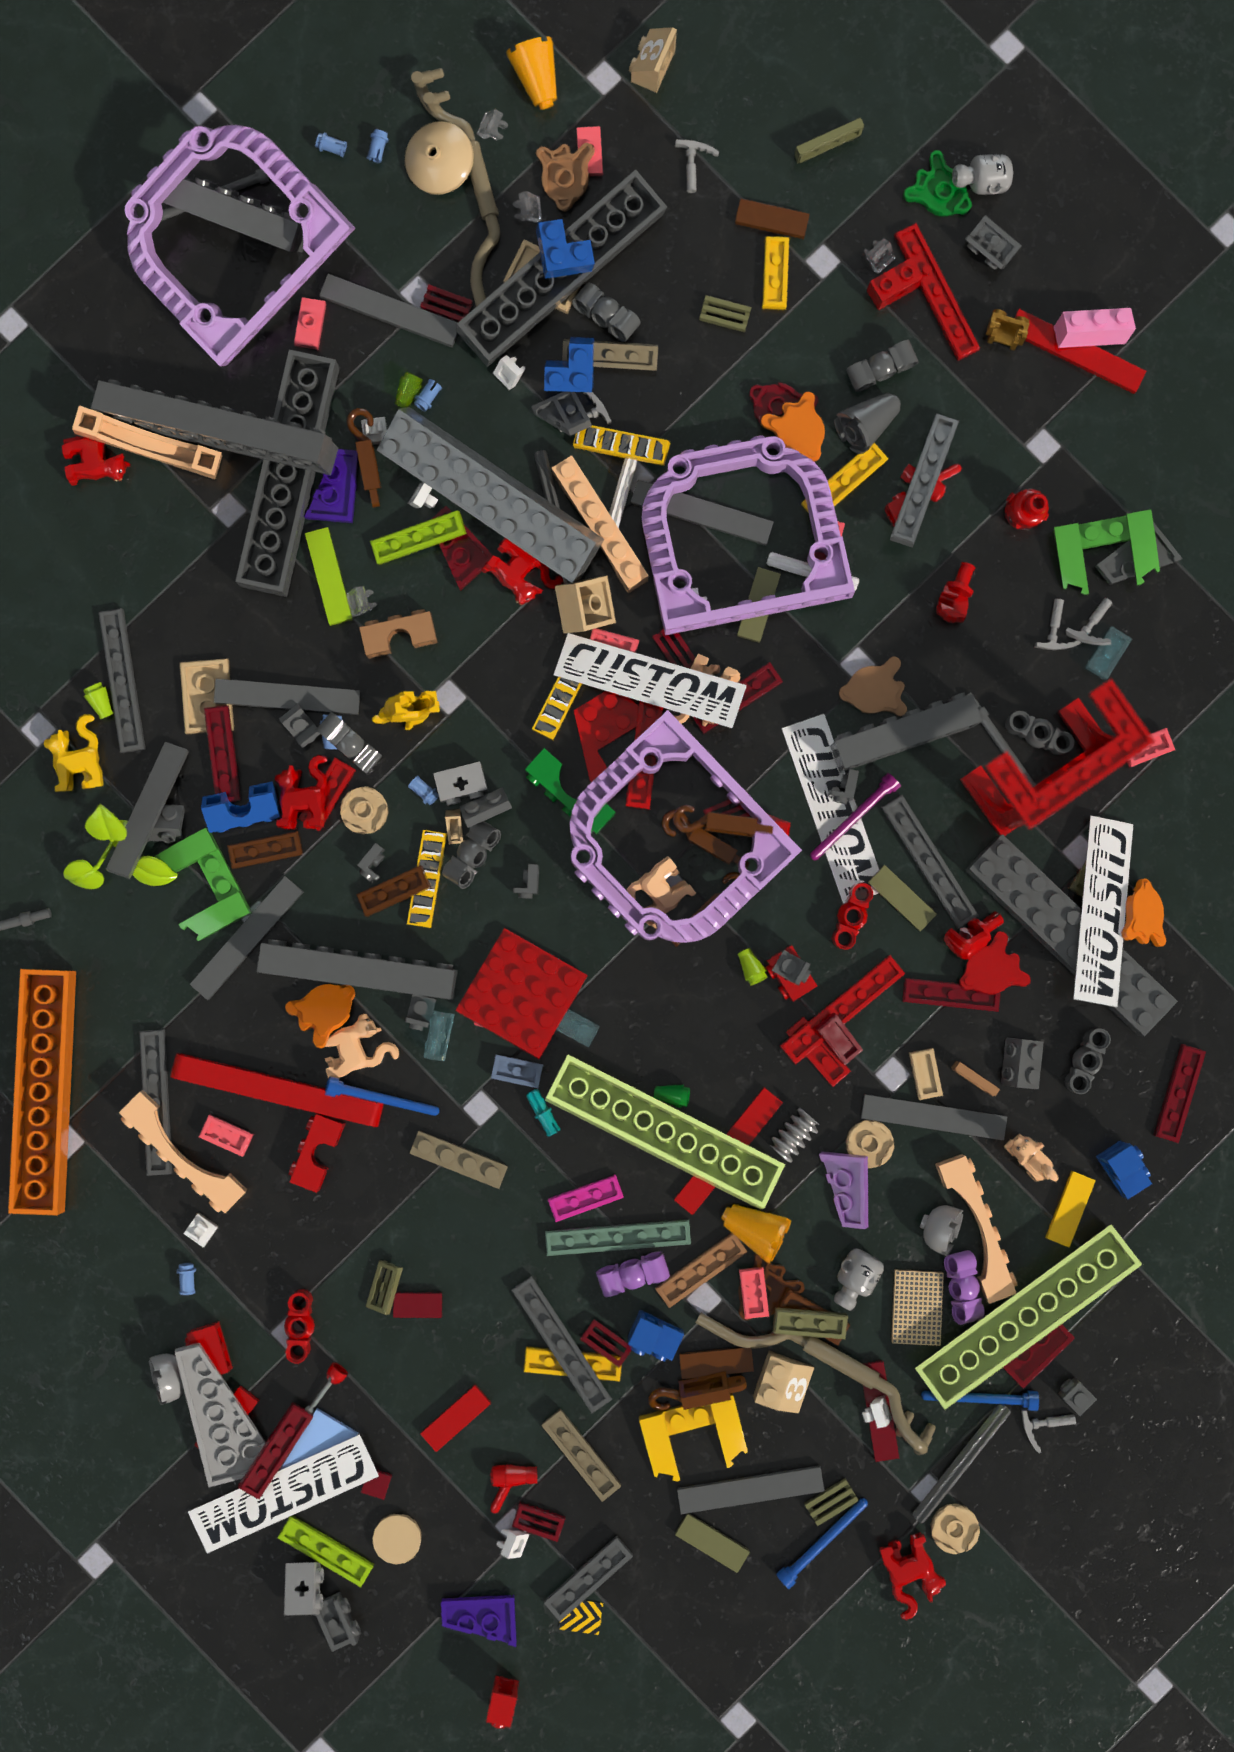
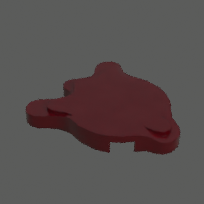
M784 383L769 386L754 385L749 391V397L753 402L754 414L760 424L765 414L782 417L784 415L782 411L783 404L787 402L798 403L803 395ZM814 395V408L818 404V397L816 395Z

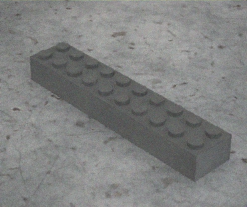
M633 171L565 230L567 243L591 240L595 262L592 272L545 279L539 252L456 325V332L488 367L664 214L667 206L638 171Z
M289 349L273 418L279 420L281 424L288 425V422H293L301 425L302 429L311 430L313 427L325 431L339 373L337 361ZM263 460L235 581L240 587L287 597L305 521L304 516L307 512L316 472Z
M111 379L108 382L98 381L91 409L108 417L152 433L331 476L338 447L332 442V438L326 436L325 431L312 427L311 430L302 429L301 425L293 422H288V425H285L272 417H265L264 420L246 411L238 414L234 413L235 410L229 407L220 406V409H217L204 401H198L196 404L189 402L190 400L183 396L175 395V398L167 397L166 393L158 390H153L150 393L140 386L131 385L129 388Z
M410 407L398 409L377 448L378 452L571 583L582 578L604 541V538Z
M1003 834L996 836L965 871L1076 976L1082 909ZM1122 949L1118 1006H1106L1136 1035L1146 1036L1178 1001Z

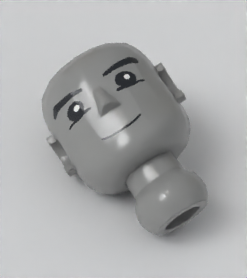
M1003 154L975 156L971 161L970 167L959 164L953 168L952 172L954 186L963 188L970 184L972 191L980 195L1004 193L1010 188L1013 179L1012 162L1008 156Z
M857 1248L851 1250L842 1262L838 1272V1281L843 1287L835 1294L834 1302L851 1311L854 1309L858 1295L867 1297L873 1292L883 1274V1263L863 1250Z

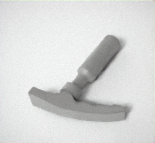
M676 139L675 147L687 149V192L694 193L696 192V164L694 163L696 150L706 151V153L716 157L719 155V151L701 142Z
M583 392L587 394L589 399H592L593 404H596V408L590 409L591 411L587 413L588 417L596 418L598 415H601L607 425L611 424V419L602 402L592 392Z
M1104 598L1089 618L1088 624L1083 626L1081 631L1067 628L1066 635L1088 644L1111 645V640L1108 638H1095L1088 635L1091 633V628L1094 624L1100 621L1111 606L1112 601Z
M1054 599L1050 622L1051 632L1047 639L1049 642H1037L1034 648L1062 650L1072 648L1081 643L1078 640L1068 642L1067 644L1062 642L1058 644L1056 642L1058 638L1056 633L1057 628L1060 626L1064 600Z
M1021 1408L1024 1430L1030 1443L1038 1453H1041V1449L1034 1439L1032 1429H1038L1039 1426L1056 1427L1076 1424L1074 1414L1047 1417L1045 1420L1032 1419V1421H1029L1027 1410Z

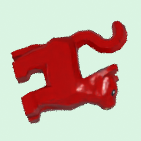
M80 436L63 439L62 452L65 459H72L76 454L81 455L80 463L70 464L65 467L66 478L72 486L77 485L79 479L98 480L103 477H110L114 481L120 482L126 473V468L130 466L129 462L123 460L124 455L122 453L106 460L105 443Z
M505 537L497 550L501 553L506 552L511 557L509 561L505 563L499 557L493 555L481 569L484 573L492 572L503 586L513 591L518 605L530 602L535 598L536 594L543 592L541 588L524 580L527 573L534 567L540 569L541 580L545 586L555 589V586L563 583L561 575L552 580L549 567Z
M316 755L309 761L308 769L310 775L317 780L316 786L298 788L302 771H295L293 765H289L288 770H283L281 774L275 776V782L281 788L279 802L282 811V818L277 820L276 826L283 829H295L298 812H306L307 819L303 821V828L317 829V827H324L325 787L327 781L326 776L317 766L320 763L327 762L326 756Z
M921 1532L910 1535L912 1550L910 1555L903 1557L900 1555L902 1546L898 1539L888 1542V1547L879 1548L883 1564L889 1571L892 1593L895 1599L908 1605V1609L900 1615L905 1620L912 1619L916 1615L918 1606L916 1600L911 1595L902 1592V1586L922 1579V1589L930 1602L933 1601V1596L940 1593L941 1589L946 1586L945 1578L939 1576L934 1571L932 1560L923 1547L926 1538Z

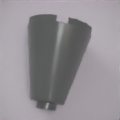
M884 393L840 411L836 415L838 417L834 419L835 428L840 439L843 442L847 440L852 445L849 449L853 452L864 454L900 412V400L894 394Z

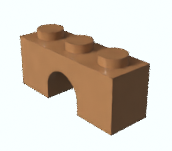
M425 609L413 611L411 616L402 617V615L390 616L388 621L379 623L378 620L368 621L364 623L365 626L359 627L365 654L368 659L392 654L390 640L393 635L399 632H405L411 636L414 648L438 643L430 611L425 612Z

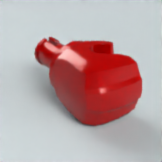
M962 562L955 581H948L940 595L936 606V613L949 623H963L967 617L968 597H972L973 590L968 585L976 568L974 565Z
M993 911L982 921L976 918L971 919L967 924L968 928H960L959 934L952 928L949 929L944 936V941L948 948L958 957L970 959L987 946L991 940L990 932L1002 925L1004 920L1000 914L998 915V912Z

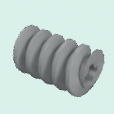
M801 1108L797 1109L800 1117L791 1116L793 1125L785 1122L784 1125L787 1132L779 1129L778 1133L781 1138H771L774 1146L771 1147L790 1163L793 1161L790 1153L799 1154L796 1146L805 1147L802 1139L812 1140L809 1131L818 1133L815 1126L818 1123Z

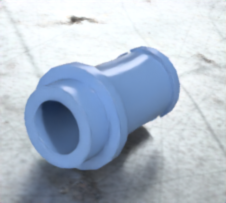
M374 129V132L370 134L372 140L367 155L368 160L373 158L372 162H382L385 143L389 141L387 138L388 134L385 131Z
M324 132L323 134H318L315 147L319 148L321 152L325 150L343 157L347 142L327 136V133Z
M429 379L421 393L415 396L414 404L422 411L432 407V401L442 389L437 383L431 391L430 389L435 383L432 379Z
M416 776L408 785L409 789L413 790L423 799L424 804L432 805L439 797L437 789H432L419 776Z
M193 1263L179 1264V1269L176 1270L179 1274V1294H194V1272H196V1268Z

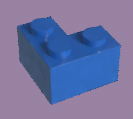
M562 219L538 223L536 234L545 279L592 272L595 262L591 240L567 243Z
M570 337L569 361L546 360L544 391L592 392L594 338Z
M1118 1141L1096 1156L1123 1198L1130 1199L1152 1184L1148 1178L1151 1174L1141 1160L1144 1156L1136 1145L1132 1146L1130 1143Z
M639 1310L628 1334V1345L632 1346L631 1350L639 1355L644 1356L645 1353L651 1355L653 1352L652 1356L661 1361H665L666 1358L672 1361L684 1336V1330Z

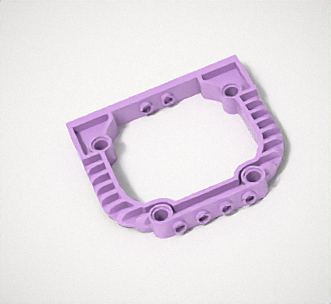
M228 125L215 129L198 126L191 131L188 130L183 133L179 138V145L175 149L172 148L167 151L163 156L164 161L162 164L151 169L147 174L148 179L143 185L139 184L131 192L132 197L125 205V215L130 220L127 228V251L132 267L140 280L180 321L179 324L219 366H226L356 228L321 190L303 175L276 144L263 133L239 125ZM206 133L208 143L203 147L200 138L202 134ZM228 148L240 150L253 159L290 199L289 215L292 220L301 223L303 249L310 255L293 275L289 273L280 282L282 286L277 292L272 291L264 299L266 303L250 321L246 318L222 316L221 309L214 303H199L163 265L155 252L152 232L162 220L163 209L161 203L200 160H216ZM303 204L308 207V214L304 218L299 213L300 206ZM139 205H142L144 208V214L141 218L137 214V207ZM205 309H208L211 313V319L208 322L203 317Z
M756 436L751 438V441L746 442L735 440L725 446L710 445L700 451L693 449L685 450L680 455L670 459L667 472L656 480L645 497L642 508V526L665 635L849 599L855 593L830 487L823 471L812 459L799 453V451L785 448L783 440L776 436L766 438L764 436ZM774 448L778 451V454L770 455L767 453V450ZM753 466H757L761 471L768 474L788 473L800 485L805 496L815 543L811 546L807 557V562L812 571L803 583L802 593L777 598L775 595H769L761 598L762 601L752 602V600H744L739 602L737 606L711 611L709 601L700 597L691 589L692 578L690 574L677 567L666 512L673 494L691 489L695 485L697 478ZM675 467H683L685 472L677 474L673 469ZM822 552L826 555V559L818 560L814 554ZM676 580H682L686 586L676 588L673 583Z
M668 710L584 789L574 804L570 818V834L574 846L571 862L577 869L574 873L583 883L588 881L593 886L591 891L599 900L604 898L610 904L608 909L615 917L622 916L627 922L624 926L634 936L638 933L645 940H654L660 937L672 942L687 943L712 935L802 851ZM693 755L712 775L710 777L712 782L719 788L721 786L725 788L728 792L727 797L733 804H740L752 818L757 819L758 824L773 826V834L755 833L752 837L751 852L743 855L738 862L740 875L708 907L692 918L671 921L659 909L652 907L643 909L601 865L603 858L602 849L591 836V829L594 818L601 808L641 771L653 774L659 771L663 762H686ZM645 756H655L657 764L654 766L646 765L644 762ZM586 851L590 855V860L587 863L578 862L576 859L577 853ZM747 859H752L756 862V871L750 872L746 870L744 864ZM652 921L656 924L657 930L654 934H647L644 931L643 925L645 922Z

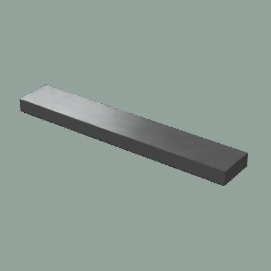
M330 274L327 275L319 295L324 300L453 348L458 335L456 332L457 322Z
M936 413L891 534V541L913 548L958 426V420Z
M638 479L631 504L643 507L645 497L653 484ZM683 493L673 494L666 509L669 516L765 546L773 526V521Z
M124 609L98 612L120 753L146 750Z
M216 679L214 703L289 710L298 704L303 711L326 713L332 711L338 714L359 715L360 690Z
M167 742L164 743L125 827L127 836L124 840L118 842L106 869L108 872L131 879L189 753L187 749Z
M903 795L883 806L881 809L956 928L959 929L971 919L978 917L979 915Z
M284 876L190 985L204 998L210 1000L304 891L288 877Z
M165 1029L139 1031L142 1090L160 1106L157 1109L159 1120L171 1141ZM145 1144L147 1176L172 1174V1163L169 1160L167 1162L163 1161L156 1154L158 1150L152 1144L149 1146Z
M864 1094L860 1117L862 1119L1004 1140L1007 1116L867 1094Z
M531 1276L513 1288V1293L591 1413H594L611 1401L612 1398L534 1278Z
M818 1465L677 1488L681 1514L824 1492L821 1467Z

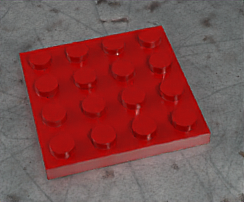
M504 928L455 1011L540 1059L588 976Z

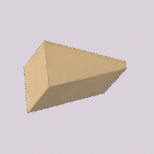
M460 809L446 810L445 819L449 844H459L464 841Z

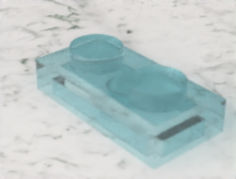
M1110 627L1103 638L1110 639L1111 645H1099L1085 667L1104 680L1108 679L1132 638L1114 627Z
M568 1009L557 1031L589 1047L600 1026Z
M433 1010L423 1058L445 1061L455 1014Z

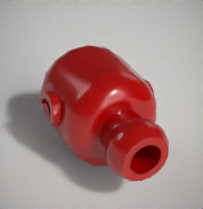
M1024 489L1016 494L1011 493L1006 499L1005 517L1008 523L1016 529H1030L1042 523L1043 520L1046 521L1049 516L1048 500L1038 490Z

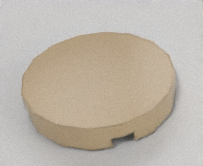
M359 787L349 791L342 799L340 814L345 826L353 832L371 834L379 830L386 822L388 805L383 795L377 790L369 787Z
M863 1120L856 1123L849 1130L846 1138V1150L848 1154L868 1156V1168L878 1167L890 1159L894 1150L893 1137L890 1130L883 1123L875 1120Z
M957 1503L947 1504L938 1509L930 1525L931 1535L937 1546L950 1554H960L972 1549L978 1541L980 1534L979 1524L974 1513L966 1506Z
M390 1514L381 1519L373 1535V1545L376 1553L385 1562L392 1564H402L411 1560L419 1551L421 1544V1529L414 1519L405 1514Z

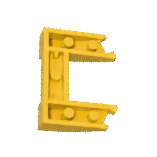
M730 1393L731 1400L686 1410L683 1409V1405H679L667 1410L639 1416L654 1477H658V1473L672 1475L673 1481H680L669 1436L692 1429L716 1424L727 1468L734 1465L732 1459L741 1451L745 1454L748 1452L733 1393Z

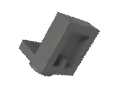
M298 704L279 718L301 747H305L313 742L320 735L315 730L317 728L316 725Z
M849 769L847 774H842L840 788L844 789L843 792L830 790L828 797H833V802L847 804V800L852 801L859 771Z
M377 843L373 845L358 864L361 868L359 873L369 881L373 878L378 881L381 878L370 869L372 865L377 867L385 857L382 854L385 849Z
M528 864V870L524 869L523 884H527V888H513V893H518V898L532 899L533 894H538L539 865Z
M785 950L782 951L771 970L795 985H799L800 982L805 983L811 973V970L808 969L810 966L808 962L799 959Z
M412 995L408 1014L404 1021L410 1023L409 1028L423 1031L424 1027H430L437 999L422 995Z
M1076 1377L1072 1380H1066L1061 1385V1391L1058 1393L1079 1416L1097 1400Z

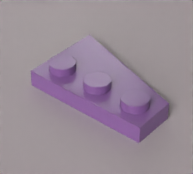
M831 1152L819 1153L821 1162H824L827 1171V1181L832 1186L835 1196L834 1203L842 1227L866 1229L868 1227V1156Z

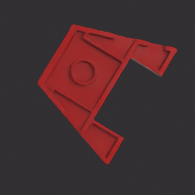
M605 691L574 710L591 783L607 769L598 751L636 728L639 706L629 697Z

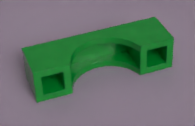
M544 748L525 769L528 773L526 778L536 787L538 784L546 789L544 794L551 801L555 802L558 800L563 804L562 810L571 818V813L577 799L570 797L562 789L560 784L562 763ZM605 804L594 818L591 833L594 832L597 835L616 814L609 805Z

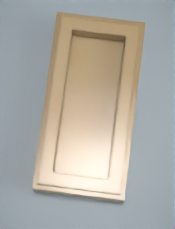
M929 1048L909 1052L918 1100L943 1096L934 1049Z

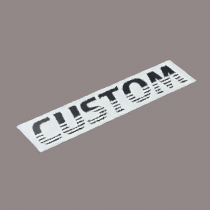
M569 633L554 672L555 676L730 728H733L747 686Z
M825 714L782 728L821 842L857 809L854 799L852 801L847 800V804L833 802V797H828L830 790L843 792L844 789L840 788V782L845 771L839 773L830 747L834 740ZM861 818L825 852L843 904L846 903L851 886L856 883L868 884L867 882L879 870ZM859 887L855 891V896L858 900L864 899L867 895L863 887ZM871 887L873 889V895L879 894L873 887Z
M1095 816L1090 817L1074 999L1114 1007L1118 1006L1123 948L1121 932L1125 925L1133 824Z
M357 1435L278 1471L259 1500L241 1489H237L188 1511V1514L206 1552L209 1553L379 1477L361 1436Z

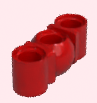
M856 883L851 886L846 903L841 905L838 910L837 918L839 924H836V930L832 934V942L837 948L845 950L852 948L856 943V936L859 934L858 930L864 927L867 922L868 915L866 909L869 908V902L873 898V889L866 883ZM859 887L865 888L867 892L865 899L861 901L855 896V891ZM851 909L856 910L858 913V919L854 923H850L847 920V913ZM842 932H847L850 937L846 945H841L838 941V936Z
M298 1289L289 1298L288 1316L284 1323V1330L288 1336L286 1339V1357L291 1363L295 1364L303 1362L309 1355L311 1350L310 1336L315 1328L314 1320L311 1317L313 1296L306 1289ZM296 1296H302L303 1298H305V1307H299L296 1305ZM294 1321H302L305 1325V1330L297 1331L294 1328ZM300 1345L304 1350V1355L298 1356L294 1354L293 1346Z

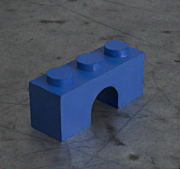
M273 781L249 786V802L243 806L232 804L228 800L226 792L202 797L201 810L209 833H221L239 826L248 827L253 823L261 821L270 822L280 817V803Z

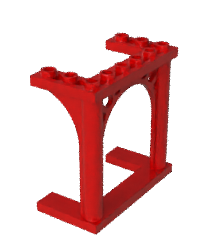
M1112 679L1091 692L1089 697L1111 726L1116 736L1108 735L1102 731L1081 700L1077 698L1057 713L1084 752L1034 787L1030 785L1008 752L1000 755L986 765L985 768L1007 798L1009 804L981 765L960 779L998 835L1003 834L1006 836L1022 825H1026L1028 829H1031L1155 743L1153 737Z

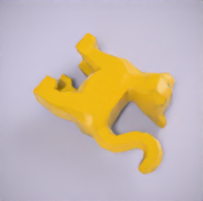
M424 691L418 697L414 696V692H400L386 700L379 714L372 717V722L376 724L406 722L405 730H410L414 725L423 723L430 713L440 712L436 691Z
M91 714L80 716L76 722V730L79 735L88 740L87 747L68 751L69 732H62V730H58L57 734H53L44 740L45 748L49 749L53 754V767L59 779V784L55 786V792L73 791V774L83 773L84 781L81 783L82 789L103 786V774L99 765L98 739L96 734L86 729V724L95 719Z

